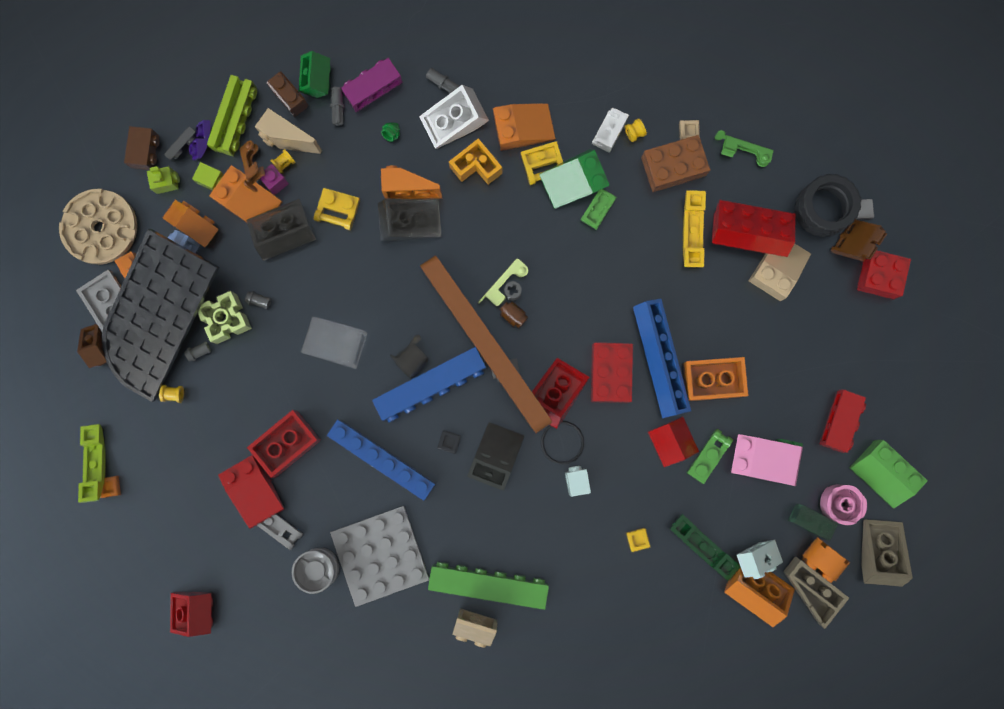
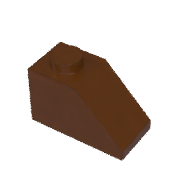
M97 324L85 327L80 331L77 352L88 368L101 366L107 362L102 345V331Z

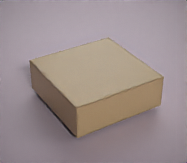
M699 120L679 122L680 140L696 135L700 137Z

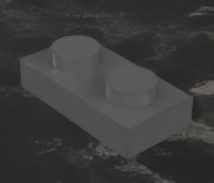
M188 126L164 155L170 160L172 157L177 159L183 152L181 147L185 143L189 145L194 140L195 136L193 134L195 131Z

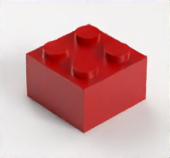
M876 251L871 259H865L863 262L857 290L890 299L903 296L911 259Z

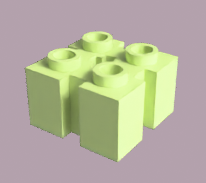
M232 291L218 296V302L216 303L211 301L203 303L198 311L201 321L208 324L204 329L212 343L219 344L230 339V333L239 335L252 329L247 316L239 312L243 307L237 294Z

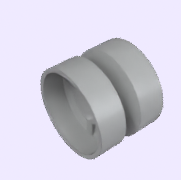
M313 548L301 554L295 560L292 567V579L295 585L301 591L309 594L322 592L334 583L339 574L338 559L333 552L326 548Z

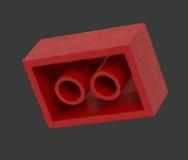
M593 343L591 402H632L633 344Z
M292 410L250 444L247 449L271 478H275L319 443L321 439L297 410Z

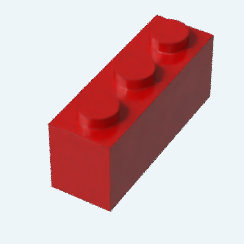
M846 390L837 391L819 445L841 453H848L852 449L854 433L857 432L860 426V415L866 408V397Z

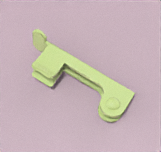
M517 258L478 301V304L486 297L498 307L506 299L498 289L512 274L518 277L526 276L528 267Z

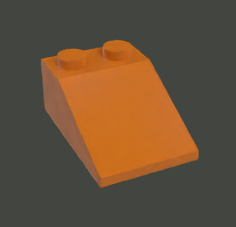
M510 104L493 108L501 151L555 140L548 104Z
M231 165L209 196L249 225L262 232L283 202L256 182L252 185L257 188V192L247 188L243 183L246 180L245 174Z
M394 165L381 168L382 193L386 201L442 199L439 184L405 169L397 168Z

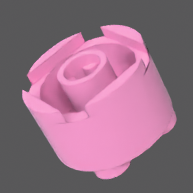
M836 484L824 490L820 499V508L823 516L828 520L843 525H853L865 516L867 501L865 496L856 487Z

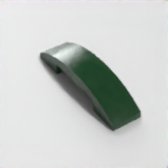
M683 514L669 528L727 581L741 567Z

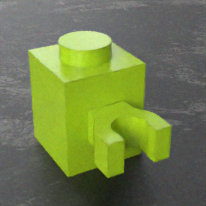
M156 166L147 171L150 189L156 194L179 189V175L169 166L163 168Z

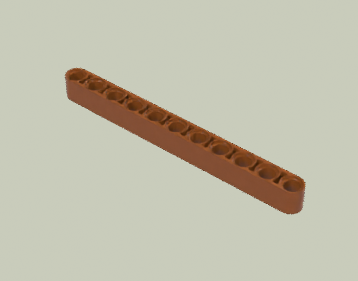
M435 255L421 264L420 267L533 431L538 433L551 424L552 421L437 256Z

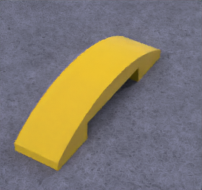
M686 191L683 222L684 267H704L703 228L706 191Z

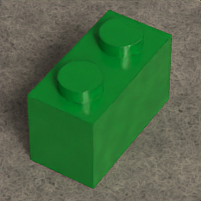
M314 51L301 55L298 92L315 98L328 94L331 58Z

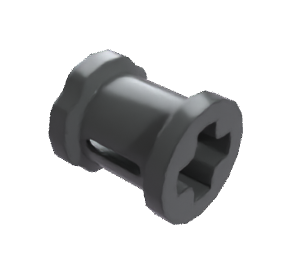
M512 281L506 284L504 288L506 298L509 301H515L520 298L521 286L519 283ZM513 287L516 288L517 293L510 295L509 290H512Z

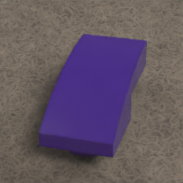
M202 120L196 126V136L199 138L193 140L189 146V153L192 155L193 161L202 158L206 151L211 130V120Z

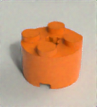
M818 537L804 552V557L802 558L813 570L818 568L821 576L830 583L836 581L850 564L847 559Z

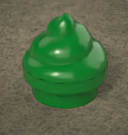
M393 122L384 124L381 131L382 136L390 142L397 140L400 136L399 124Z

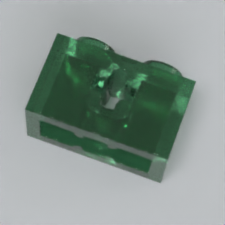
M801 504L795 505L788 519L789 522L827 541L831 540L839 524Z

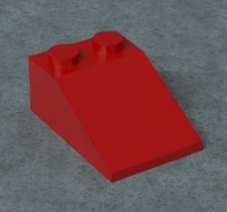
M556 358L532 391L550 417L552 423L549 425L556 429L564 420L590 378L559 358Z
M253 455L218 474L226 493L249 529L284 510L267 472Z

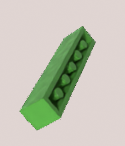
M437 562V565H432L428 586L430 591L545 610L549 585L545 583L544 579L533 578V581L526 580V576L523 575L508 577L506 576L507 573L495 571V574L487 573L486 569L476 568L475 571H472L463 565H456V568L448 567L449 564L445 562Z

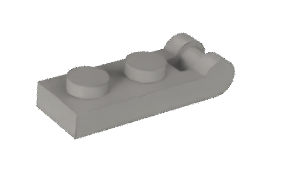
M277 514L257 525L289 550H292L295 546V541L303 535L301 531ZM286 531L291 533L288 539L283 537Z

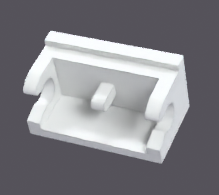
M611 108L592 144L610 153L629 115Z

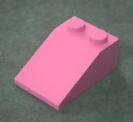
M738 434L731 473L796 486L803 447Z

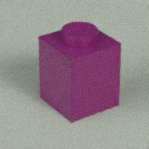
M273 164L264 170L265 176L260 178L274 196L289 184Z

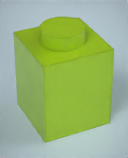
M200 162L192 179L197 184L213 191L224 174Z

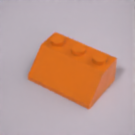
M740 567L728 581L724 593L774 627L787 617L795 589L772 572H765V576L759 579L744 577Z

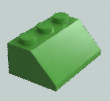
M874 440L850 466V469L892 508L913 497L928 481L884 440Z

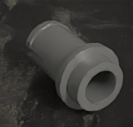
M248 291L245 302L250 306L253 304L268 309L271 298L256 294L255 291Z
M205 341L193 348H187V351H184L189 362L192 360L195 362L196 358L210 353L211 349Z

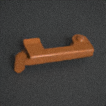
M249 140L240 147L246 180L243 183L247 188L257 192V188L252 184L262 176H265L263 166L258 168L257 162L253 164L252 157L259 147Z

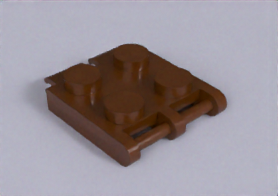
M855 219L846 228L844 233L840 234L839 241L835 247L832 246L830 251L864 262L865 259L873 257L878 249L876 245L882 243L887 233H885L886 231L880 225Z

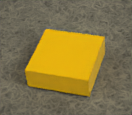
M646 528L626 532L631 552L650 547Z

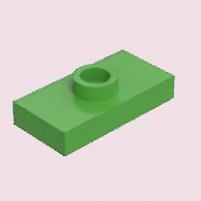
M604 189L599 190L582 216L581 221L597 230L617 197Z

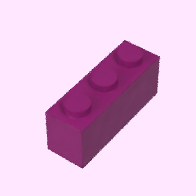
M387 58L378 61L370 70H364L354 80H348L341 89L355 112L403 82L400 74L390 59Z

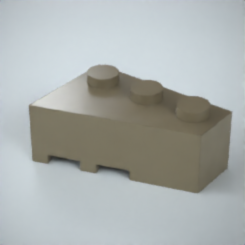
M795 556L783 572L818 624L826 629L848 601L849 597Z

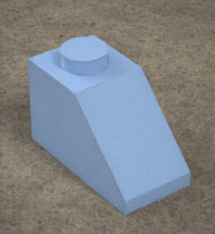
M174 230L168 236L170 240L193 253H196L200 246L198 242L177 230Z

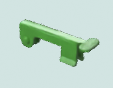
M722 130L718 131L714 137L716 140L725 139L721 152L723 155L733 157L737 149L750 152L757 156V164L761 167H766L772 160V149L725 135V131Z

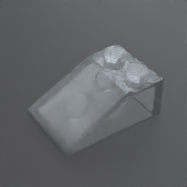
M312 317L301 353L356 369L367 333L364 330Z

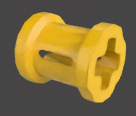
M286 149L277 158L270 160L280 174L291 163H296Z
M162 385L159 392L160 401L166 402L168 400L182 403L184 399L183 386L173 388Z

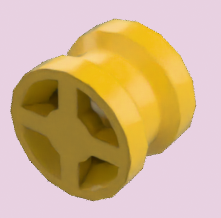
M636 119L634 123L624 126L631 142H635L638 137L647 135L645 126L640 119Z

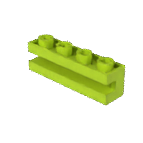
M230 75L207 145L213 151L234 156L235 151H238L240 136L246 128V118L250 116L252 101L257 96V87L253 81L248 79L242 81L238 76Z

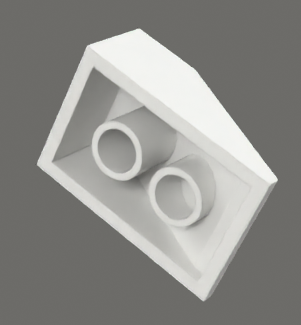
M461 85L419 116L436 149L475 131L489 121L474 90L464 85Z

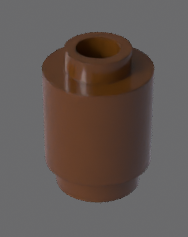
M513 301L510 303L506 302L500 308L502 312L500 316L518 329L529 318L526 312Z

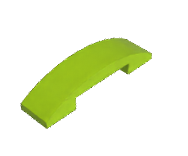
M100 424L81 426L80 445L84 447L83 483H79L78 503L99 501L105 479V444L102 427Z

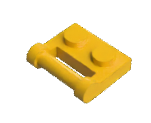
M557 141L521 152L530 185L536 184V181L541 180L540 173L533 174V169L553 163L558 165L563 162Z
M323 188L317 210L314 213V220L318 222L322 220L351 230L360 198ZM324 209L345 214L348 217L347 219H342L324 214Z

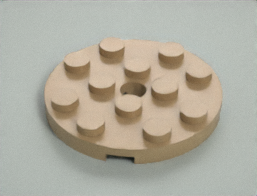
M91 189L76 195L65 206L61 223L59 222L60 238L65 248L77 259L90 264H107L122 257L132 246L137 233V219L131 205L120 195L103 189ZM98 222L103 223L101 231H95L94 229L95 224Z

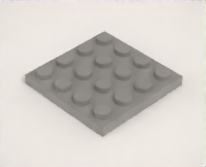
M405 506L330 532L355 607L430 580Z

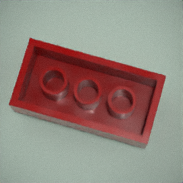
M719 200L713 219L712 243L788 257L795 244V214Z

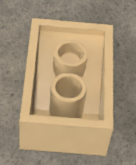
M269 108L255 126L259 131L258 135L270 147L274 145L279 149L317 154L322 152L314 138Z
M794 244L788 257L766 253L748 281L777 300L782 301L788 297L795 286L811 253Z
M460 608L452 635H455L457 640L467 642V639L474 641V644L479 647L491 646L497 631V619Z

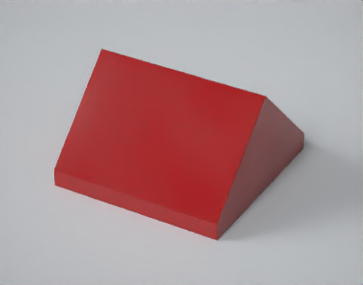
M683 416L648 432L663 467L683 461L699 452Z

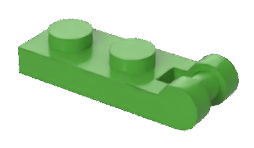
M716 429L687 471V474L704 484L727 448L732 444L733 439L729 436H724L722 431ZM717 440L722 443L720 447L714 445Z

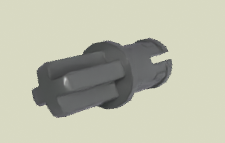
M430 68L426 74V78L437 84L439 89H445L449 93L460 87L448 79L449 76L442 75L434 68Z
M340 87L331 88L332 104H330V108L332 109V124L336 126L343 125V109L345 108L342 96L343 91Z

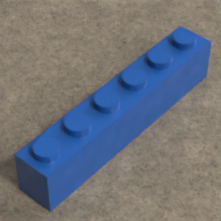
M662 299L650 300L634 306L633 309L662 418L690 412L691 407Z
M476 347L373 399L372 402L382 421L390 423L399 418L398 414L404 411L407 414L415 410L417 404L422 402L425 405L433 400V396L437 394L442 396L450 392V387L454 385L460 387L467 383L466 379L472 376L475 379L483 375V370L486 369V366Z
M337 419L327 434L329 438L423 501L427 499L436 485L435 482L342 420Z

